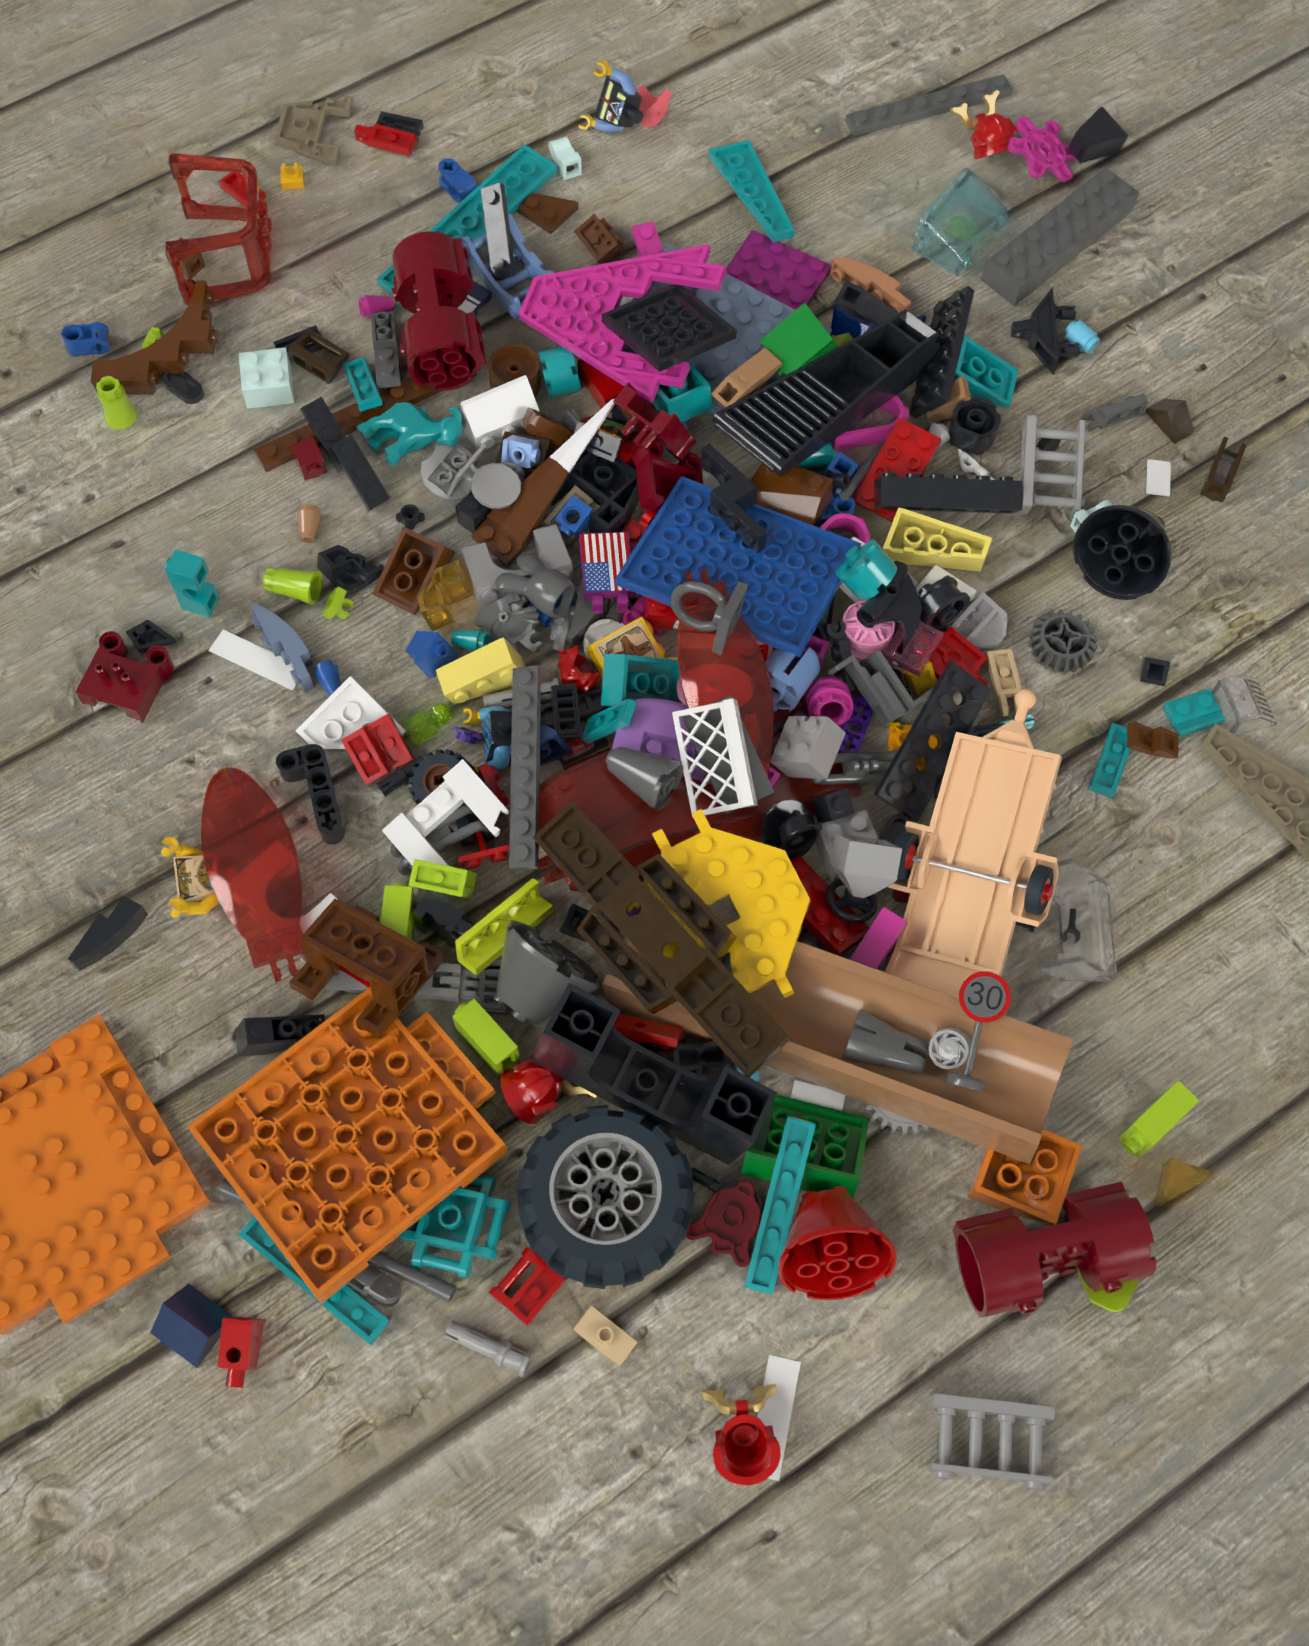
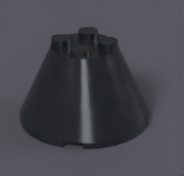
M1110 505L1091 513L1080 524L1073 541L1075 564L1079 565L1084 574V580L1101 594L1120 600L1137 599L1140 596L1155 591L1165 580L1172 560L1171 546L1164 528V520L1149 510L1126 505Z

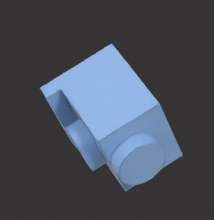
M515 435L504 439L501 462H511L520 467L530 469L540 460L539 440Z

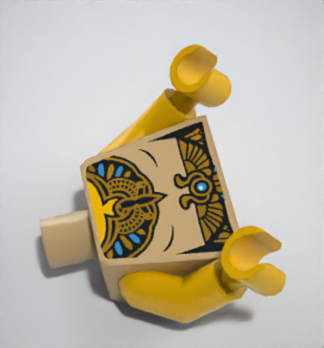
M168 836L162 841L163 844L171 847V849L164 847L161 850L163 856H171L173 853H176L173 861L178 897H173L167 905L168 907H176L170 913L173 918H178L182 912L185 915H206L220 901L226 899L225 884H228L239 875L237 866L223 869L218 856L192 846L178 844L177 839Z

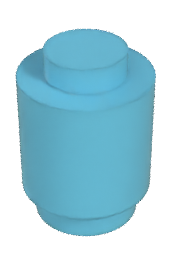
M1082 320L1072 321L1065 330L1067 333L1065 339L1070 343L1079 342L1077 348L1081 352L1084 351L1089 354L1100 342V339L1097 337L1098 334Z

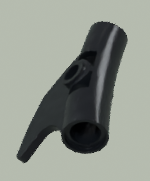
M894 561L897 566L894 578L886 587L882 583L877 588L879 593L868 599L857 611L856 615L859 622L866 628H873L877 624L889 621L898 622L903 628L905 640L910 642L918 626L922 606L917 590L909 575L908 566L903 562Z

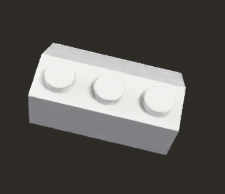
M526 375L460 402L462 418L465 422L464 432L476 451L483 443L486 444L485 449H489L493 445L502 442L505 431L518 434L525 432L522 420L528 407L539 411Z

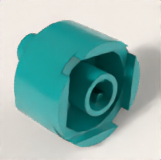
M562 346L539 351L542 366L546 365L543 367L545 383L548 384L547 389L550 399L582 391L573 353Z
M872 539L860 548L857 546L852 547L845 555L847 560L837 569L835 574L856 597L863 601L879 593L877 588L882 583L886 587L891 582L897 572V566L878 543Z

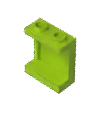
M414 859L408 886L472 899L477 873Z

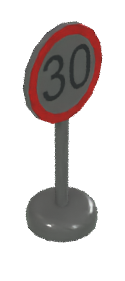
M979 971L971 974L964 980L959 990V1003L963 1012L969 1018L976 1021L964 1075L950 1072L946 1075L945 1083L985 1092L986 1083L981 1079L971 1077L982 1024L996 1021L1007 1012L1011 1003V992L1008 984L1001 976L993 972Z

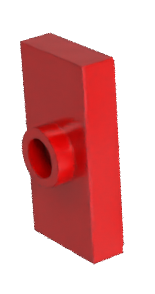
M235 169L218 181L220 188L249 211L266 199L264 191Z

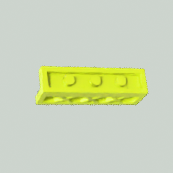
M532 878L455 941L457 961L477 976L502 955L507 925L511 920L519 921L535 928L552 914L553 905L539 896V882Z

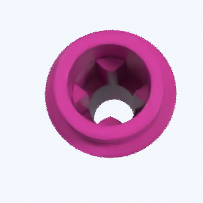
M364 295L363 298L358 299L360 314L368 319L371 318V313L394 310L391 296Z

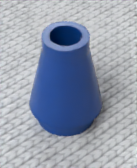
M327 660L314 667V676L330 697L341 686L338 665H334L332 660Z

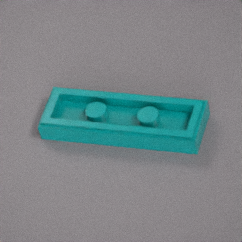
M362 357L343 363L360 412L383 405L366 358Z
M629 698L589 717L582 740L591 743L615 732L617 729L628 726L637 702Z
M1112 722L1088 790L1113 799L1131 750L1127 748L1126 727Z

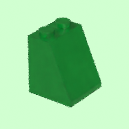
M805 303L760 340L761 344L782 362V365L777 370L781 377L839 347Z

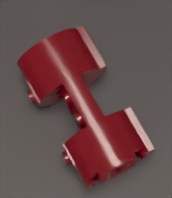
M434 231L412 234L395 247L392 256L395 277H393L394 288H392L393 297L396 302H400L404 310L414 314L408 319L403 333H401L403 343L400 344V350L403 357L407 358L409 375L418 386L422 388L425 385L436 387V391L458 389L473 381V375L480 371L481 365L487 364L479 321L474 312L466 313L458 309L467 298L468 290L474 289L469 253L461 237L454 239L447 234Z
M1121 1181L1067 1194L1062 1205L1065 1211V1223L1028 1231L1022 1220L1014 1215L1012 1208L956 1221L953 1234L959 1270L966 1293L976 1313L981 1318L1008 1311L1011 1313L1020 1311L1021 1314L1032 1313L1038 1310V1306H1040L1044 1298L1043 1281L1049 1278L1048 1275L1059 1273L1060 1276H1066L1074 1273L1077 1267L1089 1288L1095 1292L1105 1290L1107 1294L1121 1290L1126 1282L1152 1276L1156 1270V1258L1150 1255L1151 1244L1154 1243V1238L1147 1216L1136 1197H1129V1190L1125 1189Z

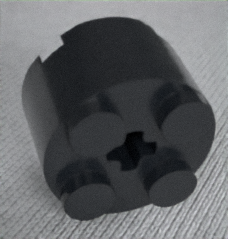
M971 397L968 401H960L954 408L951 418L949 443L964 452L981 455L985 450L989 449L994 443L1001 421L1000 413L998 414L994 403L981 397Z

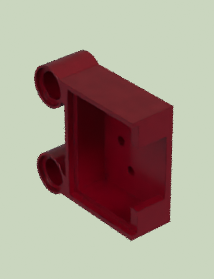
M630 382L625 385L613 401L628 419V422L621 429V433L628 437L636 429L639 433L633 439V443L641 446L644 450H649L657 440L665 446V449L673 457L682 461L697 441L690 435L675 413L669 415L664 410L658 412L649 406Z
M657 440L649 450H644L640 446L632 454V460L636 465L640 508L654 513H658L681 476L703 484L701 458L697 454L689 452L677 464L663 460L660 457L664 450Z
M115 631L105 632L99 638V648L75 693L84 705L96 706L97 701L123 708L128 717L140 720L143 723L165 678L173 672L174 663L167 649L159 645L152 646L146 652L145 658L148 664L127 659L128 650L119 633Z

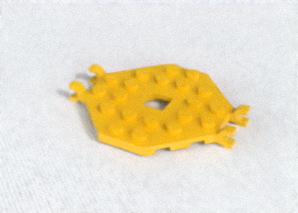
M702 809L692 813L701 833L671 847L662 829L652 833L661 850V856L707 905L730 896L741 917L726 925L737 937L727 953L731 954L732 975L749 993L776 981L784 998L794 994L786 973L810 904V898L785 850L711 828ZM649 886L648 890L701 948H707L661 896ZM668 943L663 949L664 956L667 958L675 957L679 951L676 943Z

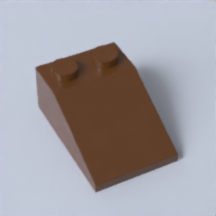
M403 527L372 594L416 615L445 575L455 551Z

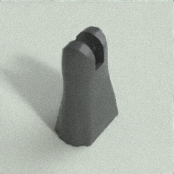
M860 1009L843 1057L889 1066L907 1072L922 1073L925 1066L924 1058L929 1054V1044L923 1039L899 1030Z

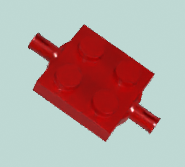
M952 626L936 637L926 633L924 629L918 633L917 636L927 643L928 646L918 656L917 662H922L925 659L930 661L937 680L947 663L954 662L987 686L988 681L982 678L978 671L987 663L988 657Z

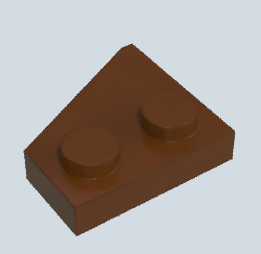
M531 193L518 206L517 212L549 234H552L579 208L577 201Z

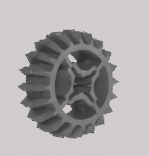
M1062 609L1057 614L1053 610L1048 615L1043 614L1034 623L1033 629L1029 634V647L1032 648L1031 656H1037V663H1045L1044 670L1052 667L1054 673L1060 669L1065 675L1069 670L1075 673L1079 668H1085L1087 663L1092 661L1093 654L1097 650V636L1094 635L1095 628L1088 627L1089 620L1082 621L1081 614L1077 617L1073 616L1072 610L1068 614H1064ZM1051 630H1057V632H1051L1049 635H1044L1045 633ZM1076 649H1081V650H1080L1079 652H1077V653L1069 654L1070 651H1075Z

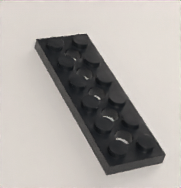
M969 286L954 292L945 300L939 301L933 309L934 314L929 327L940 334L936 341L941 347L930 364L919 373L918 380L916 381L909 413L915 418L948 402L950 399L974 295V290Z
M948 662L874 795L901 814L909 817L913 822H918L944 776L956 732L964 734L969 732L992 690L954 662ZM956 691H959L962 695V701L959 705L953 699ZM944 713H947L950 717L947 727L941 723V717ZM931 735H935L938 741L934 749L929 746ZM920 756L925 760V767L922 771L918 770L916 766V761ZM907 779H910L913 783V788L909 793L904 790V782Z

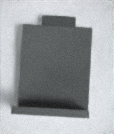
M877 650L860 662L857 661L854 655H851L828 671L831 676L844 667L883 726L926 700L935 686L934 684L912 699L880 650Z

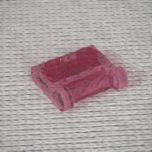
M919 621L911 641L907 644L902 654H899L896 651L905 638L900 624L887 648H883L881 653L888 663H893L920 676L942 641L944 633Z

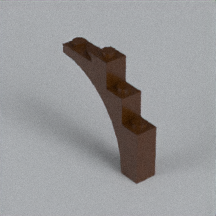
M196 280L194 293L186 311L176 325L163 337L148 347L130 355L110 360L93 361L91 383L97 393L96 386L101 378L112 376L114 379H118L126 394H154L155 385L159 381L158 374H164L165 372H170V374L184 373L185 364L189 363V354H214L215 344L219 343L218 330L214 329L212 325V314L210 311L211 304H214L213 290L209 289L206 280Z

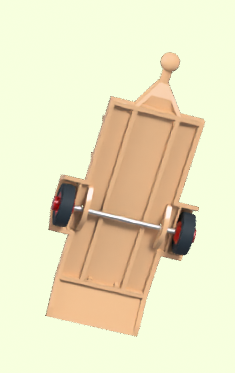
M1021 689L1016 693L1015 704L1017 705V711L1014 720L989 734L977 737L956 732L930 826L907 821L905 825L906 831H902L897 836L894 845L902 848L897 880L889 885L888 888L910 893L903 918L908 924L897 939L885 973L959 999V990L962 983L971 974L979 971H988L1001 976L1016 921L1038 927L1047 918L1059 876L1058 862L1055 857L1035 852L1040 834L1044 833L1042 827L1052 791L1056 789L1055 781L1062 756L1036 750L1024 724L1028 709H1031L1036 703V695L1032 690Z

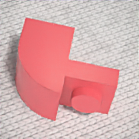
M642 85L636 90L642 97L639 110L643 113V119L639 124L646 127H654L668 111L669 104L667 102L672 94L665 89L655 98Z

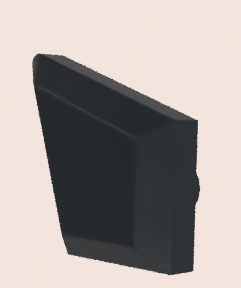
M148 619L126 631V634L139 653L148 651L152 646L159 645L164 647L176 643L174 637Z

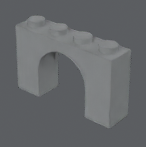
M557 525L533 530L538 558L544 566L563 573L574 582L572 562ZM486 543L461 548L464 565L478 606L493 603L512 593L500 591L496 588L495 580L502 573H513L526 578L531 577L523 569L505 570L496 566L491 560Z

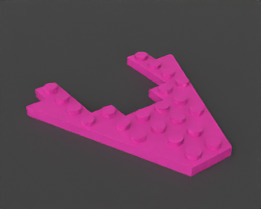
M701 245L536 276L533 278L520 309L519 317L521 321L623 386L630 382L642 398L653 403L660 384L683 388L690 370L689 362H681L661 372L657 371L639 354L625 352L627 344L602 323V314L619 307L623 296L637 299L646 296L652 281L720 291L726 275V267L707 263L711 252L710 246Z

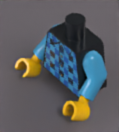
M491 706L480 709V711L466 708L463 713L470 715L467 721H463V723L478 726L481 720L483 721L484 764L488 763L490 767L495 766L497 772L504 768H510L511 756L508 753V748L512 741V711H508L502 706Z

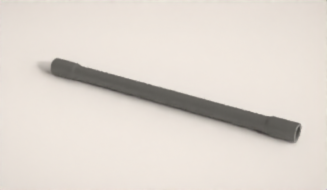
M224 1178L218 1188V1194L239 1204L246 1205L228 1180ZM378 1252L367 1261L369 1264L424 1289L425 1292L448 1303L456 1291L455 1285L436 1276H430L381 1252Z

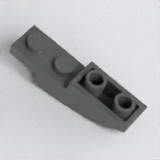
M394 311L371 313L377 388L401 386Z

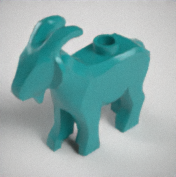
M396 403L384 414L373 417L365 423L358 425L357 430L362 432L367 439L371 436L372 440L367 444L375 453L380 451L385 441L397 437V442L385 449L387 453L384 455L386 461L394 467L399 463L401 457L424 449L436 440L438 445L445 443L454 446L463 435L465 422L462 419L461 411L454 406L449 408V411L454 414L453 417L447 416L443 420L438 421L430 419L428 413L422 407L418 409L411 403Z

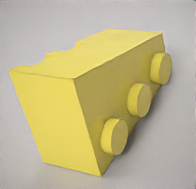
M502 637L436 669V673L444 695L453 704H457L512 687L513 668L525 667L521 655Z

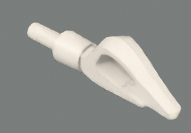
M960 448L958 449L960 464L964 473L990 476L988 470L980 466L968 454L963 453Z

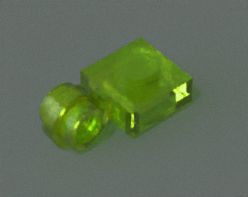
M438 703L430 710V717L422 710L401 724L417 747L438 733L434 724L439 723L442 725L450 720L451 710L447 705Z

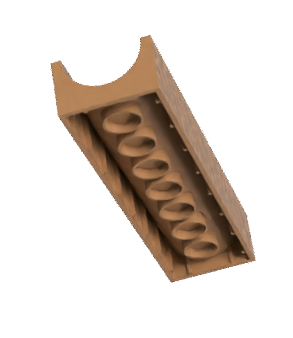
M714 912L725 925L737 920ZM798 941L793 950L786 973L794 994L784 998L776 981L750 993L791 1038L764 1065L1030 1164L1039 1145L1044 1122L1073 1039L1003 1015L996 1021L983 1023L971 1077L981 1079L986 1083L985 1092L945 1083L946 1075L950 1072L964 1075L967 1059L958 1068L948 1070L934 1064L928 1054L924 1058L925 1066L922 1073H912L889 1066L843 1057L860 1009L899 1030L923 1039L928 1044L935 1033L945 1027H955L966 1033L971 1044L976 1021L969 1018L963 1012L959 999ZM631 943L630 947L637 953V955L646 963V965L666 986V981L662 978V976L659 975V973L653 968V966ZM606 974L602 983L605 996L611 1005L622 1012L641 1019L684 1027L683 1035L705 1043L714 1041L678 1001L653 1015L616 974Z

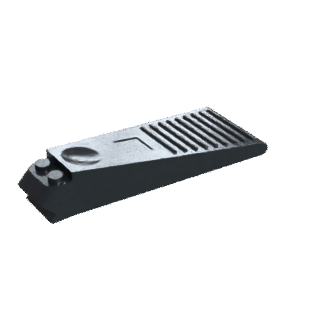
M904 309L881 325L718 411L713 416L712 421L716 424V427L768 469L776 472L779 476H784L916 382L918 374L930 364L941 347L936 341L940 334Z

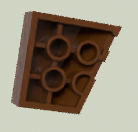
M761 463L750 480L757 487L756 504L814 526L833 498V479L796 466L784 476H779Z

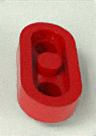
M488 763L478 766L477 769L481 780L506 807L509 804V800L505 791L499 790L497 781L500 780L495 766L490 767Z

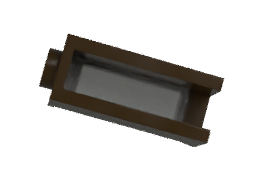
M1227 437L1223 438L1216 451L1200 495L1222 503L1231 488L1247 446L1242 443L1237 454L1225 450L1229 439Z

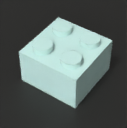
M286 348L239 353L241 387L247 409L294 403L291 365Z

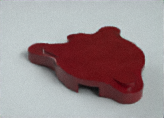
M746 1180L741 1181L734 1187L722 1189L712 1195L705 1205L700 1219L689 1225L686 1238L693 1241L710 1237L712 1239L710 1250L713 1254H730L736 1265L739 1267L748 1266L751 1261L750 1242L757 1233L761 1222V1212L755 1197L756 1189L754 1184Z

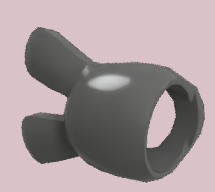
M529 553L520 555L517 558V565L531 575L530 578L513 573H502L496 578L495 586L498 590L525 595L537 609L555 620L563 618L569 611L575 591L571 579L557 570L546 568L537 555ZM562 593V601L559 607L554 609L555 603Z

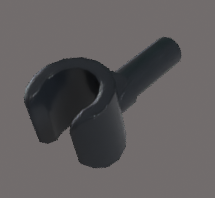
M1070 909L1068 929L1062 934L1063 942L1067 941V933H1072L1075 936L1074 944L1080 940V932L1076 929L1075 925L1076 909Z

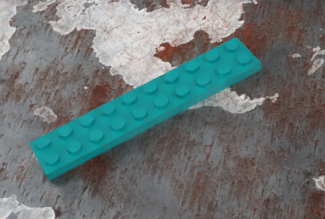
M524 144L430 231L444 233L454 239L468 235L470 241L486 234L481 188L497 183L504 184L508 214L511 213L513 215L518 210V206L531 193H536L558 173V165ZM393 264L377 278L378 286L392 294V288H394L393 277H395Z

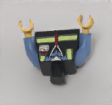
M599 61L597 64L602 66L604 71L596 68L594 74L598 77H602L605 74L609 76L605 78L594 117L597 118V121L593 120L591 115L585 114L580 117L586 118L588 125L580 124L579 127L587 129L592 126L595 127V130L614 133L623 131L625 127L639 124L643 119V113L639 110L642 97L636 91L632 78L616 68L611 69L607 61Z

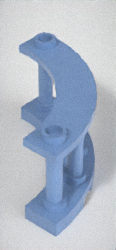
M510 213L508 214L513 258L516 261L520 260L524 266V269L516 273V276L504 279L498 283L489 273L491 272L490 262L483 264L475 251L488 244L487 234L470 241L468 235L461 238L468 250L470 263L482 283L488 290L492 291V296L513 319L520 320L519 312L529 288L513 296L505 290L527 278L532 279L536 276L552 274L554 272L551 270L544 271L542 269L544 268L543 263L535 253H528L523 245L526 240Z

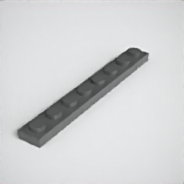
M1003 74L846 114L845 122L854 137L950 112L951 108L959 107L964 103L967 104V107L985 103L982 99L983 95H990L993 91H999L996 100L1009 97L1013 89Z
M538 665L513 668L509 869L512 871L539 869V845L532 838L539 832L541 669Z

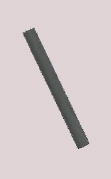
M880 441L851 478L849 487L841 491L840 498L842 500H848L867 475L885 442Z

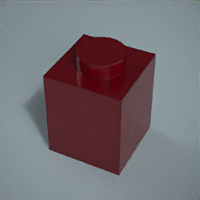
M314 437L291 445L294 459L305 481L327 473L324 458Z

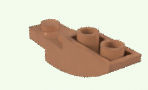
M839 257L832 259L830 275L835 281L844 285L847 280L867 290L897 313L904 309L910 312L912 302L899 292L901 283L894 278L858 261Z

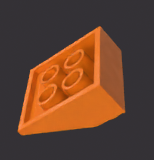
M1042 1129L1039 1145L1030 1164L990 1148H985L967 1197L998 1210L1012 1208L1016 1215L1056 1225L1083 1145Z

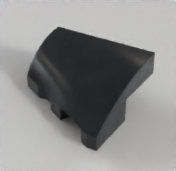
M341 545L318 553L317 568L334 587H340L347 591L344 598L354 595L376 581L381 576L384 565L379 564L376 567L365 562L366 557L351 553L349 549Z

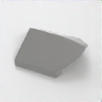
M982 592L951 626L979 650L995 648L1006 636L1008 614Z

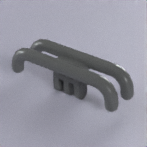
M898 750L837 753L834 763H842L843 773L829 774L827 779L811 778L814 784L820 785L880 783L886 772H869L878 769V762L893 761Z
M467 804L458 807L425 838L439 852L478 831L485 830L490 832V830L481 820H478L454 831L448 824L470 813H474ZM392 843L390 847L391 854L394 857H400L402 855L401 852ZM404 857L399 862L397 868L400 874L407 875L410 872L409 867L412 865Z

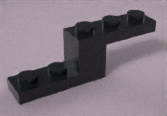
M319 397L300 408L302 415L336 471L340 473L344 470L368 512L390 499L388 493L353 435L351 434L348 437L344 435L323 398Z
M707 444L701 450V466L704 471L715 477L720 486L710 491V510L715 516H719L731 531H735L747 546L752 547L759 553L765 549L767 532L745 512V510L756 504L757 487L714 447Z

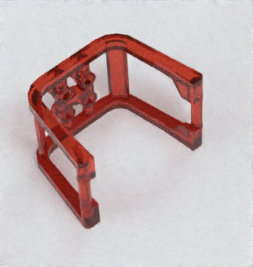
M178 153L170 154L169 166L173 179L176 180L179 188L181 205L186 219L247 221L246 226L237 232L166 241V251L184 304L189 305L196 281L185 279L180 260H184L187 255L242 245L252 279L208 286L210 290H213L214 300L255 293L265 288L271 277L272 221L270 217H267V201L261 200L256 168L244 159ZM193 170L243 173L248 192V208L198 204L195 200H191L186 180Z

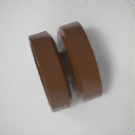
M516 343L501 346L491 354L488 360L490 390L526 375L534 398L538 396L541 389L539 358L535 351L528 346Z

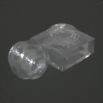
M565 617L553 619L549 625L551 628L550 640H554L553 649L563 651L568 626H570L569 620Z

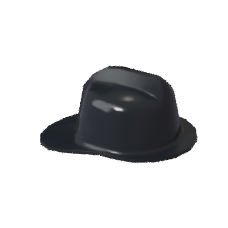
M793 810L786 821L779 827L778 832L782 843L780 849L785 850L789 860L799 855L803 857L813 846L818 834L822 830V825L815 824L809 816L802 815L798 810Z

